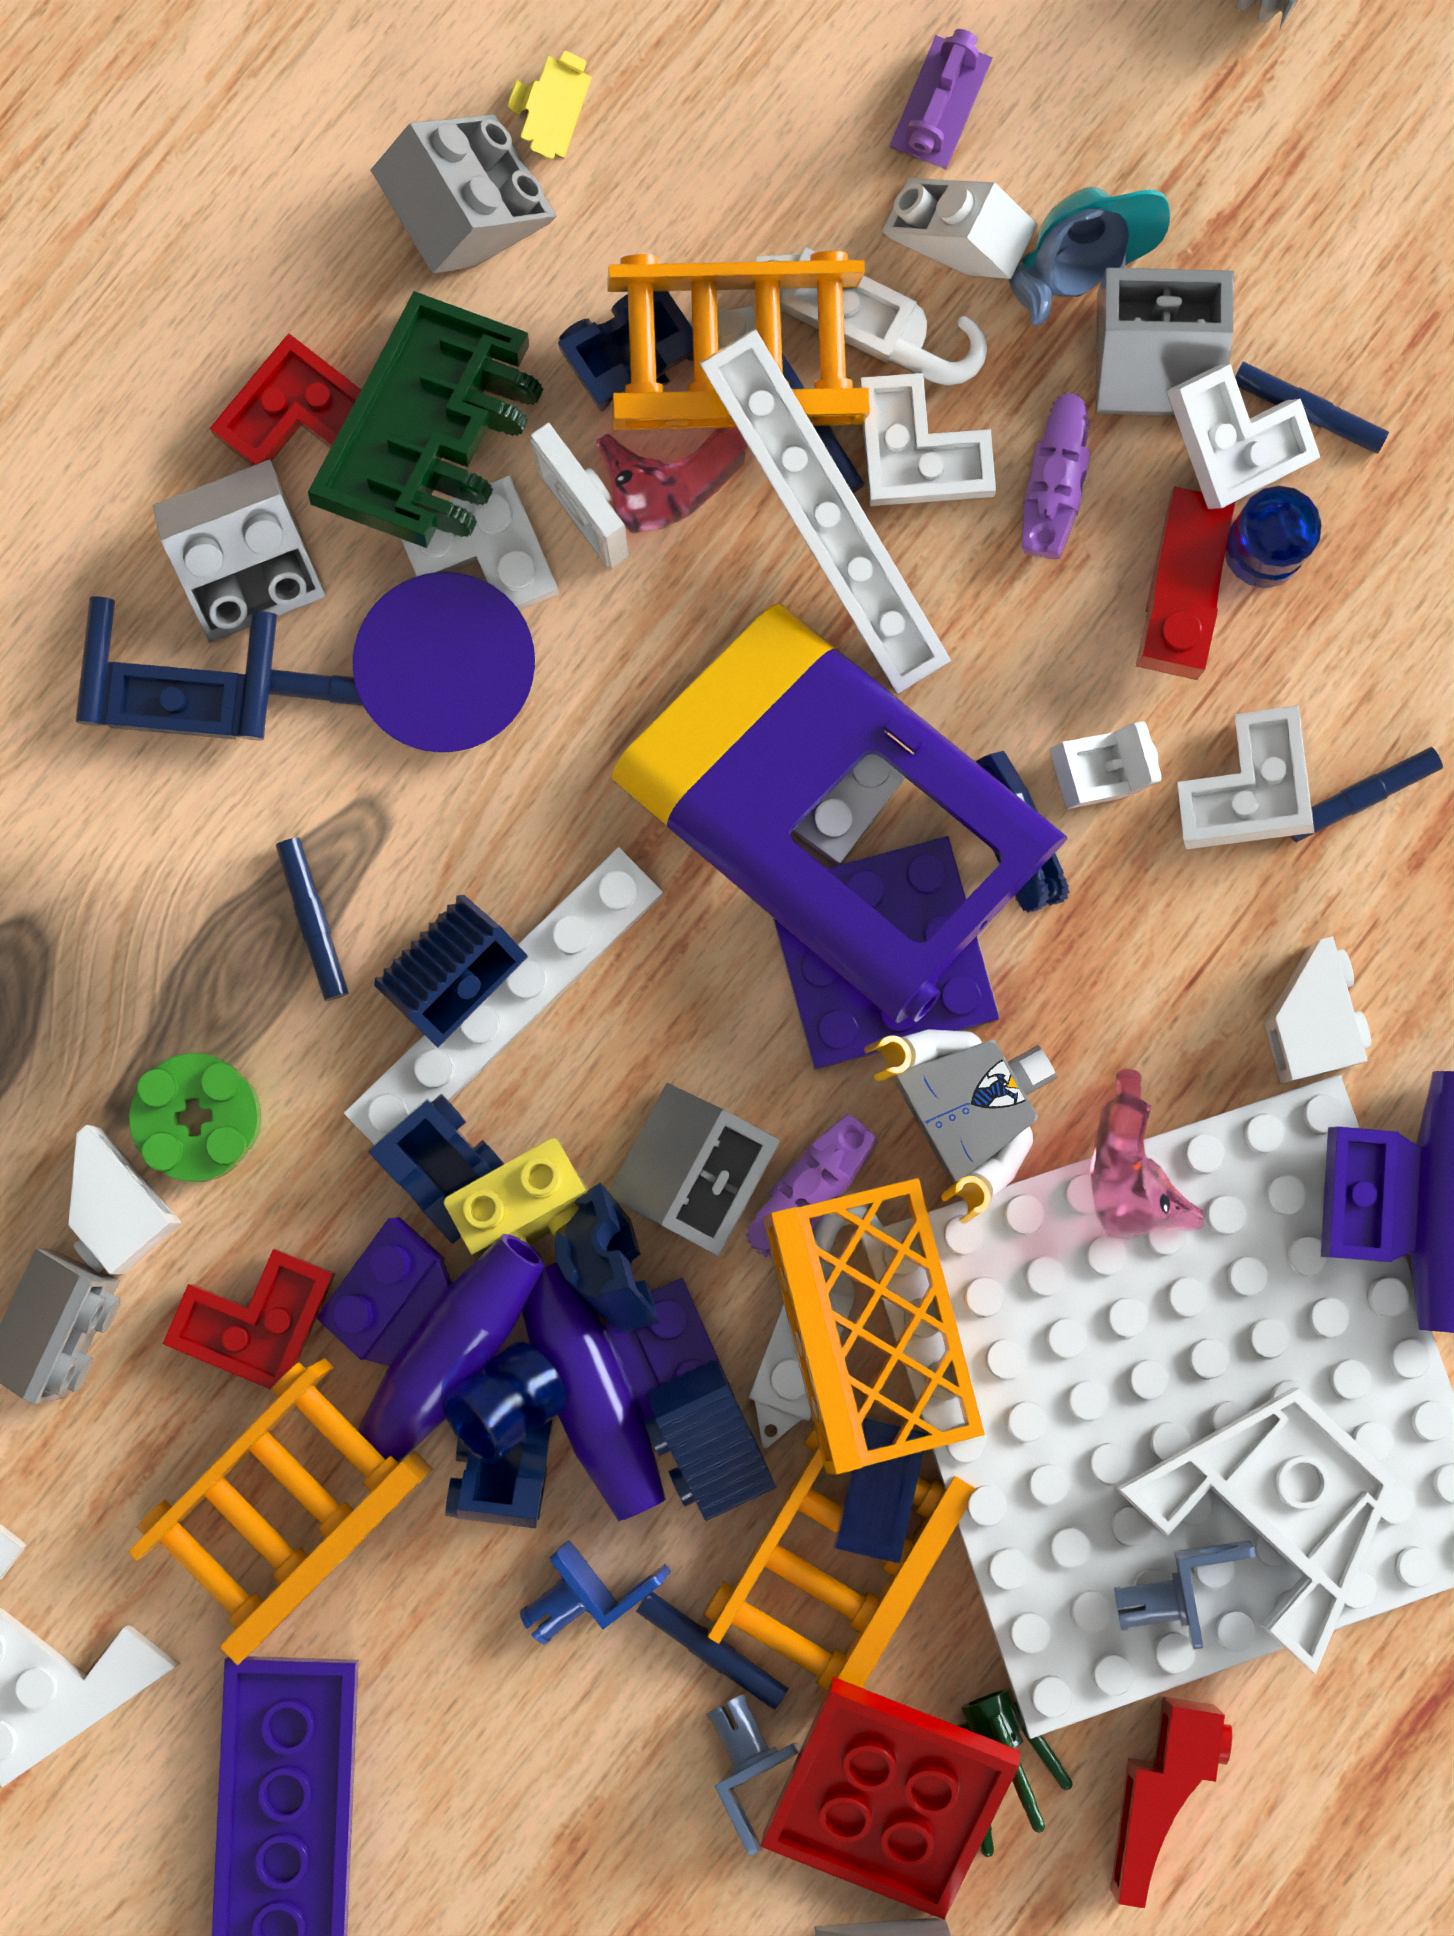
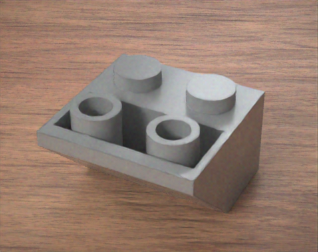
M495 114L409 123L370 169L432 274L475 267L549 225L557 217L545 198L540 183L531 175L514 147L509 132L500 124Z
M1106 268L1097 292L1095 414L1175 416L1166 392L1167 390L1215 366L1229 364L1233 338L1234 271Z
M270 459L153 505L160 540L209 643L250 627L253 611L271 612L279 616L326 597L293 510Z
M666 1083L608 1192L615 1201L720 1256L776 1151L780 1140L735 1115Z
M35 1249L0 1324V1384L32 1404L66 1398L69 1390L76 1393L84 1383L93 1362V1357L86 1355L96 1331L104 1333L109 1328L119 1308L120 1298L115 1296L114 1293L120 1280L103 1272L97 1273L90 1266L52 1249Z

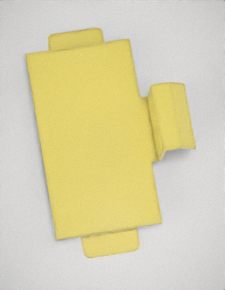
M568 51L562 52L560 60L550 56L547 57L539 82L534 80L527 86L516 78L507 107L518 115L525 110L529 111L520 138L532 142L530 149L549 159H553L555 154L565 158L592 79L591 76L583 73L586 61Z

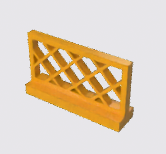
M919 1178L806 1206L773 1212L762 1218L826 1474L838 1475L861 1469L867 1465L985 1435ZM906 1195L913 1223L902 1242L899 1243L869 1223L882 1201ZM870 1204L862 1219L847 1211L848 1209ZM833 1213L856 1227L838 1259L816 1246L809 1219ZM863 1233L868 1234L895 1251L878 1283L846 1264ZM915 1236H917L921 1255L909 1249ZM903 1257L926 1271L929 1287L917 1307L886 1289ZM820 1260L833 1267L826 1280L824 1279ZM841 1272L873 1291L855 1323L836 1313L831 1307L828 1293ZM880 1297L912 1315L894 1347L863 1329L865 1322ZM932 1300L938 1320L925 1313ZM920 1321L940 1332L943 1337L946 1350L934 1371L902 1353ZM836 1323L849 1331L842 1345ZM857 1336L889 1355L870 1388L848 1374L845 1357ZM897 1361L928 1379L910 1412L879 1394ZM949 1364L954 1384L942 1377ZM937 1385L959 1399L965 1423L964 1426L940 1431L919 1418ZM852 1388L865 1395L858 1410ZM875 1401L903 1418L905 1422L891 1445L868 1450L861 1423ZM913 1426L929 1434L906 1440Z

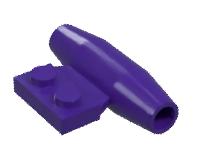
M1433 1071L1416 1144L1395 1131L1339 1126L1328 1127L1321 1257L1392 1262L1410 1253L1418 1329L1454 1333V1071Z
M400 1217L388 1218L316 1317L360 1360L364 1359L389 1366L357 1429L385 1459L392 1456L400 1463L448 1418L511 1334L545 1266L542 1257L521 1239L513 1235L503 1234L452 1282L444 1264L445 1258Z
M556 1262L543 1268L522 1310L533 1359L576 1457L617 1520L622 1521L666 1500L652 1442L643 1423L644 1419L653 1416L646 1396L647 1392L651 1388L658 1389L662 1383H670L674 1377H682L686 1371L693 1372L698 1366H706L710 1360L718 1361L727 1382L728 1379L683 1277L651 1291L660 1323L637 1328L631 1332H620L609 1322L605 1326L603 1325L596 1312L565 1279Z

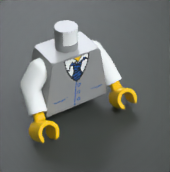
M928 1029L904 1037L887 1036L867 1045L864 1048L865 1054L877 1050L884 1055L887 1062L886 1069L874 1074V1079L876 1081H883L895 1076L893 1080L948 1179L953 1184L941 1195L942 1200L945 1202L953 1195L961 1196L967 1203L968 1212L959 1221L962 1224L968 1223L985 1211L990 1204V1200L1015 1178L1033 1144V1133L1030 1125L1038 1119V1116L1026 1095L1057 1079L1049 1059L1041 1047L1037 1045L1007 1062L994 1039L982 1043L979 1037L968 1031Z

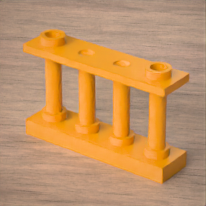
M821 251L811 254L810 261L659 264L657 256L635 254L622 257L620 264H609L607 277L608 292H628L631 384L625 385V393H613L612 430L737 428L699 363L719 351L717 290L754 289L756 330L783 374L780 289L817 288L821 380L814 382L815 389L791 390L813 426L863 425L870 413L869 387L852 388V380L846 379L843 288L858 287L865 273L864 260H848V254L842 251ZM653 291H691L694 382L688 385V391L663 392V385L656 383Z
M325 1358L309 1366L307 1369L300 1362L294 1365L271 1389L278 1399L173 1506L165 1499L143 1518L136 1528L144 1536L128 1551L138 1561L162 1544L231 1615L227 1622L235 1629L219 1647L236 1665H239L255 1651L433 1470L416 1451L405 1458L400 1464L392 1456L385 1459L315 1388L334 1368ZM295 1406L367 1478L363 1485L371 1493L355 1509L346 1501L340 1506L270 1434ZM250 1452L321 1524L317 1530L326 1539L310 1555L301 1547L295 1551L225 1479ZM205 1498L276 1569L272 1576L280 1585L265 1600L257 1593L250 1597L181 1526V1523Z
M813 1424L803 1443L804 1446L812 1450L807 1461L734 1585L732 1586L722 1581L703 1615L713 1620L708 1628V1638L716 1643H720L730 1624L816 1675L815 1683L824 1688L819 1696L820 1703H822L833 1677L863 1688L966 1511L969 1497L976 1488L954 1476L948 1488L945 1489L943 1483L933 1478L929 1483L903 1467L898 1494L917 1505L915 1512L923 1517L911 1539L900 1535L898 1539L890 1535L886 1539H882L879 1536V1528H876L874 1535L869 1536L865 1531L866 1520H864L862 1530L858 1533L854 1532L852 1524L855 1514L811 1488L824 1466ZM891 1460L885 1487L889 1488L894 1464L893 1460ZM880 1462L876 1463V1468L873 1477L875 1481L877 1478ZM865 1466L857 1470L864 1473ZM797 1510L884 1562L882 1569L890 1573L878 1596L869 1591L864 1596L778 1545ZM764 1567L851 1619L849 1626L857 1630L845 1653L836 1648L829 1653L744 1601Z

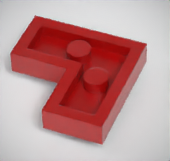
M288 333L209 429L216 438L252 466L269 459L272 461L300 426L331 448L361 389Z
M273 1249L248 1307L195 1284H188L162 1344L271 1390L298 1363L336 1273L279 1249Z

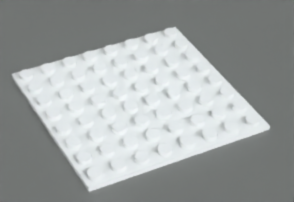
M1341 1074L1007 1185L990 1200V1204L985 1211L966 1224H962L959 1221L968 1212L965 1200L928 1212L985 1433L983 1436L931 1450L945 1489L948 1488L954 1476L976 1488L969 1497L968 1507L957 1527L1026 1733L1030 1739L1283 1649L1260 1624L1301 1579L1302 1574L1211 1489L1205 1493L1169 1535H1165L1115 1488L1291 1388H1300L1396 1479L1334 1630L1454 1587V1392L1432 1331L1418 1329L1413 1277L1406 1257L1402 1256L1392 1262L1321 1257L1328 1127L1359 1128ZM1162 1194H1165L1170 1202V1209L1167 1214L1160 1207V1197ZM912 1218L879 1228L878 1230L901 1243L913 1221ZM1123 1223H1130L1138 1228L1139 1233L1135 1237H1126L1120 1233L1119 1227ZM864 1233L861 1241L874 1280L878 1283L895 1251ZM915 1236L909 1249L921 1255L917 1236ZM903 1257L886 1289L917 1307L929 1287L926 1271ZM880 1297L895 1342H897L912 1315ZM932 1300L925 1313L938 1320ZM920 1321L902 1353L934 1371L946 1350L942 1334ZM903 1364L916 1402L928 1379ZM949 1364L942 1377L954 1384ZM937 1385L920 1414L921 1419L940 1431L964 1426L965 1423L959 1399ZM1240 1541H1250L1254 1546L1256 1555L1254 1558L1189 1568L1203 1648L1193 1650L1188 1626L1182 1627L1180 1620L1131 1627L1128 1630L1121 1631L1118 1610L1139 1607L1144 1604L1117 1608L1114 1587L1124 1588L1173 1580L1172 1573L1178 1572L1174 1554L1176 1551Z

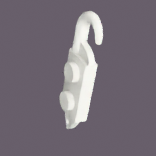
M805 247L802 254L757 256L756 262L810 261V255L816 252ZM864 275L858 287L843 288L845 343L887 364L891 361L915 374L923 373V377L933 383L947 386L966 382L974 377L985 363L987 354L985 335L978 324L968 317H960L957 324L967 333L970 339L969 353L961 361L949 362L922 349L926 339L927 319L924 310L917 305V301ZM817 288L780 289V311L819 329Z
M860 1206L848 1209L847 1211L862 1219L867 1208ZM833 1213L824 1215L812 1229L816 1246L830 1254L838 1232L843 1227L851 1224ZM874 1215L869 1224L877 1229L884 1227L878 1217ZM820 1260L824 1279L826 1280L833 1267ZM842 1272L828 1295L832 1310L847 1319L854 1302L855 1288L850 1278ZM784 1303L749 1394V1398L755 1400L763 1448H768L802 1419L809 1421L811 1417ZM836 1323L840 1339L844 1328ZM772 1424L776 1426L777 1432L774 1436L765 1434L764 1430L767 1425Z

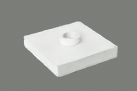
M548 422L531 434L530 443L538 474L606 567L610 566L612 569L629 557L625 525L608 503L611 500V496L600 478L590 467L586 470L582 468Z

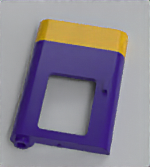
M781 603L770 606L760 614L624 751L612 771L611 778L618 786L896 1023H900L908 1017L916 1022L933 1007L941 993L934 987L939 975L983 931L988 923L1068 839L1064 833ZM889 732L890 734H892L896 739H898L907 748L914 752V754L910 753L907 749H905L901 744H899L887 733ZM874 754L884 759L997 852L1001 858L999 866L925 942L918 943L910 940L791 838L793 829L866 755Z

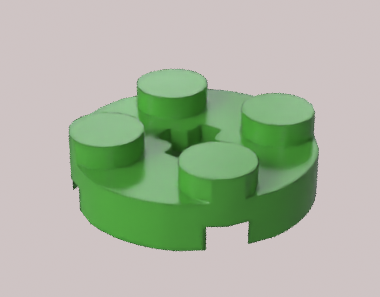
M199 1053L182 1054L163 1061L156 1068L148 1070L141 1076L130 1106V1131L136 1148L151 1168L178 1180L191 1182L209 1181L228 1174L238 1166L236 1165L244 1159L248 1150L252 1149L260 1132L261 1108L254 1087L242 1076L237 1068L211 1055ZM198 1099L201 1109L211 1110L212 1121L201 1125L200 1135L191 1136L189 1127L180 1125L179 1114L187 1111L189 1101Z

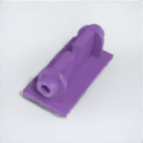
M956 29L953 36L946 37L945 39L935 35L890 143V148L947 170L993 58L978 51L975 47L978 39L973 33L964 29Z

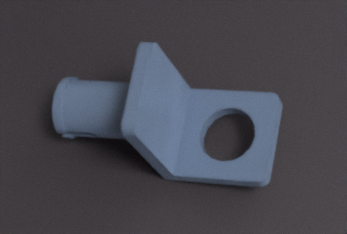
M1250 1541L1176 1551L1174 1554L1178 1572L1172 1573L1173 1580L1124 1588L1114 1587L1117 1608L1144 1604L1139 1607L1118 1610L1121 1631L1128 1630L1131 1627L1180 1620L1182 1627L1188 1626L1193 1650L1203 1648L1189 1568L1256 1557L1255 1550Z
M743 1694L726 1702L738 1725L737 1729L734 1728L724 1706H719L706 1715L712 1721L734 1768L729 1770L731 1777L714 1786L748 1855L751 1856L763 1850V1848L760 1847L761 1844L734 1788L799 1754L800 1747L798 1743H792L777 1751L775 1746L769 1749Z

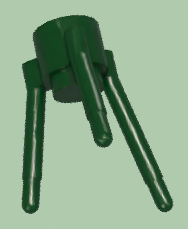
M1009 1688L990 1693L961 1707L966 1722L957 1726L1014 1749L1015 1746L1023 1742L1019 1732L1021 1730L1063 1790H1070L1072 1788L1073 1782L1044 1737L1042 1735L1032 1739L1028 1737L1017 1703L1014 1701ZM1019 1761V1768L1012 1782L1032 1829L1037 1833H1041L1045 1829V1823L1022 1764ZM991 1825L980 1846L981 1852L985 1857H991L994 1853Z

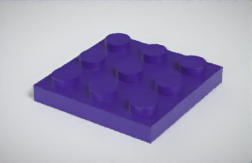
M949 836L827 868V870L910 940L918 943L927 941L966 900ZM773 918L814 1070L881 1053L874 1050L865 1054L864 1048L887 1036L904 1037L928 1029L962 1031L1000 1019L977 936L939 975L934 987L941 993L933 1007L916 1022L908 1017L904 1021L896 1023Z

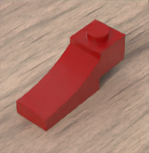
M1174 486L1169 499L1145 609L1147 615L1135 667L1198 680L1205 671L1218 613L1217 602L1235 502L1223 508L1208 509L1202 492Z
M1163 1697L1154 1762L1128 1758L1110 1887L1113 1896L1120 1905L1139 1908L1146 1907L1155 1863L1176 1815L1201 1781L1216 1782L1218 1764L1227 1765L1229 1762L1232 1748V1726L1224 1724L1225 1714L1214 1704Z

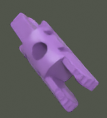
M1064 392L1062 396H1057L1058 399L1055 402H1052L1053 407L1050 408L1052 414L1048 416L1044 438L1037 441L1035 446L1032 471L1023 502L1022 533L1023 552L1035 557L1047 559L1061 558L1080 508L1082 486L1091 452L1086 448L1090 419L1087 418L1086 411L1088 410L1084 406V400L1079 398V394L1073 395L1072 392L1070 394Z
M846 1114L803 1152L790 1170L768 1192L771 1198L756 1214V1219L754 1221L751 1220V1225L747 1226V1242L752 1243L751 1247L757 1249L759 1255L763 1254L765 1258L768 1256L772 1258L763 1217L773 1212L841 1197L853 1183L878 1143V1140L870 1130L850 1114ZM823 1216L809 1219L812 1229Z

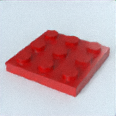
M833 1677L763 1831L760 1847L945 1920L1019 1768L1020 1751Z

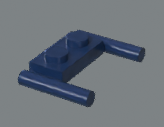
M98 596L89 598L76 723L92 726L107 725L115 729L236 739V737L248 740H264L277 614L265 611L252 612L245 674L108 662L115 600Z

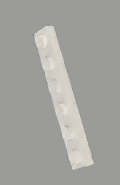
M752 329L699 363L700 367L897 694L949 663L951 659L757 330Z
M618 847L518 944L528 955V958L439 1048L424 1035L357 1099L344 1114L375 1144L427 1098L432 1102L440 1094H443L451 1102L664 895L663 891Z

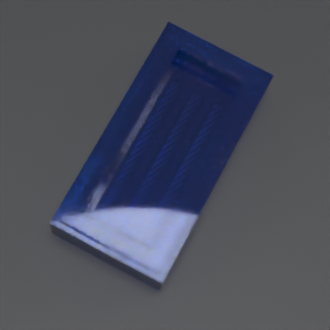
M866 1418L861 1423L868 1450L891 1445L901 1428ZM911 1430L906 1440L926 1436L927 1433ZM924 1451L850 1471L834 1549L900 1564Z

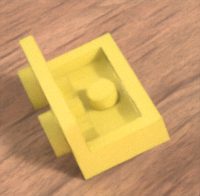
M550 1138L447 1196L444 1200V1205L470 1254L477 1260L503 1234L513 1235L528 1245L551 1232L554 1237H556L557 1232L564 1235L568 1222L579 1210V1207L574 1202L577 1198L586 1194L588 1188L575 1171L560 1142L556 1138Z

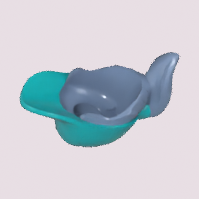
M1086 187L1070 194L1055 205L1041 225L1036 248L1020 260L1012 278L1009 279L1016 298L1030 312L1031 324L1039 326L1049 318L1052 295L1062 297L1082 296L1102 281L1106 268H1124L1128 263L1155 249L1163 241L1170 223V207L1166 196L1156 190H1143L1112 197L1100 188Z

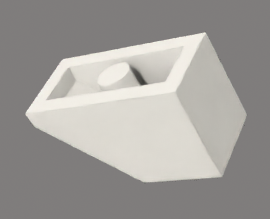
M86 1125L76 1134L68 1225L80 1239L73 1245L81 1258L97 1273H100L105 1268L109 1274H125L176 1230L182 1222L102 1128Z

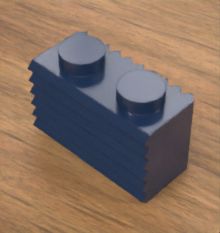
M465 895L456 896L455 904L447 905V911L438 914L436 921L429 923L428 931L420 932L419 940L411 941L410 949L402 950V956L393 959L390 968H384L383 977H375L374 986L439 1048L528 958V955L500 925Z
M710 1360L706 1366H698L693 1372L686 1371L682 1377H674L670 1383H662L658 1389L651 1388L647 1392L646 1396L653 1416L644 1419L643 1423L658 1455L661 1456L671 1451L678 1467L668 1472L684 1507L696 1502L704 1520L708 1521L777 1488L767 1463L717 1360Z

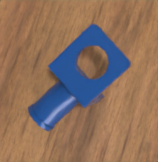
M568 1540L549 1558L562 1576V1580L529 1606L520 1610V1617L524 1626L528 1629L544 1615H551L531 1634L534 1639L543 1645L551 1641L554 1635L585 1611L593 1616L602 1629H605L659 1587L671 1570L666 1564L662 1565L616 1601L576 1547Z

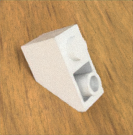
M908 178L904 188L895 199L894 208L882 232L889 239L966 275L1011 279L1038 224L995 182Z
M1333 936L1321 939L1308 946L1264 1022L1280 1084L1368 1061L1365 1049L1371 1047L1369 1026L1362 1011L1354 1012L1347 988L1354 985L1352 965L1347 952L1344 949L1337 950Z

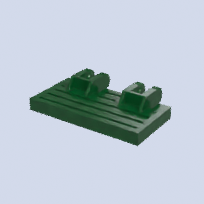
M413 291L308 490L310 505L424 548L428 547L436 529L453 533L455 536H471L477 523L476 517L471 512H468L466 508H462L459 505L456 506L452 502L433 496L432 493L436 490L462 501H469L471 504L484 505V503L487 504L492 494V485L487 482L488 480L483 479L482 476L441 461V459L444 458L468 467L488 428L498 432L502 431L506 435L510 434L511 436L522 434L528 421L526 419L527 415H524L523 411L519 410L517 406L514 407L510 403L506 404L500 399L483 393L486 390L527 405H534L538 402L544 389L541 387L542 384L538 382V379H535L533 375H528L526 372L522 373L516 368L492 360L494 358L519 367L529 348L528 332Z

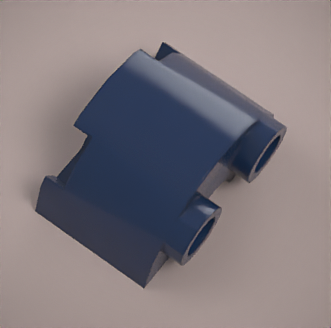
M653 291L656 383H660L664 387L670 382L665 374L668 369L686 359L689 361L694 360L693 328L668 291ZM628 294L618 300L612 307L611 312L615 316L614 318L602 324L592 323L588 318L582 319L568 327L559 337L558 346L561 353L601 412L610 405V402L613 400V393H625V385L631 384Z
M440 1094L432 1102L428 1098L368 1149V1152L390 1177L411 1196L423 1213L453 1244L461 1235L444 1205L445 1198L499 1168L504 1163L483 1139L474 1147L458 1130L466 1123L465 1119L447 1098Z
M600 1182L574 1202L579 1207V1210L568 1222L564 1235L557 1232L555 1237L556 1262L570 1285L599 1316L607 1320L618 1331L631 1332L637 1328L660 1323L649 1284L645 1280L634 1281L631 1264L641 1253L632 1221Z
M477 1399L473 1424L461 1422L456 1461L466 1462L467 1465L462 1479L453 1477L450 1479L445 1516L536 1528L537 1520L540 1518L545 1488L546 1462L550 1434L552 1433L554 1408Z

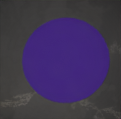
M437 572L417 576L402 582L384 594L371 608L362 622L353 652V675L356 689L364 708L373 721L399 742L430 752H456L470 749L487 742L502 732L514 720L525 704L531 690L535 671V652L531 633L525 619L515 604L493 585L473 576L453 572Z

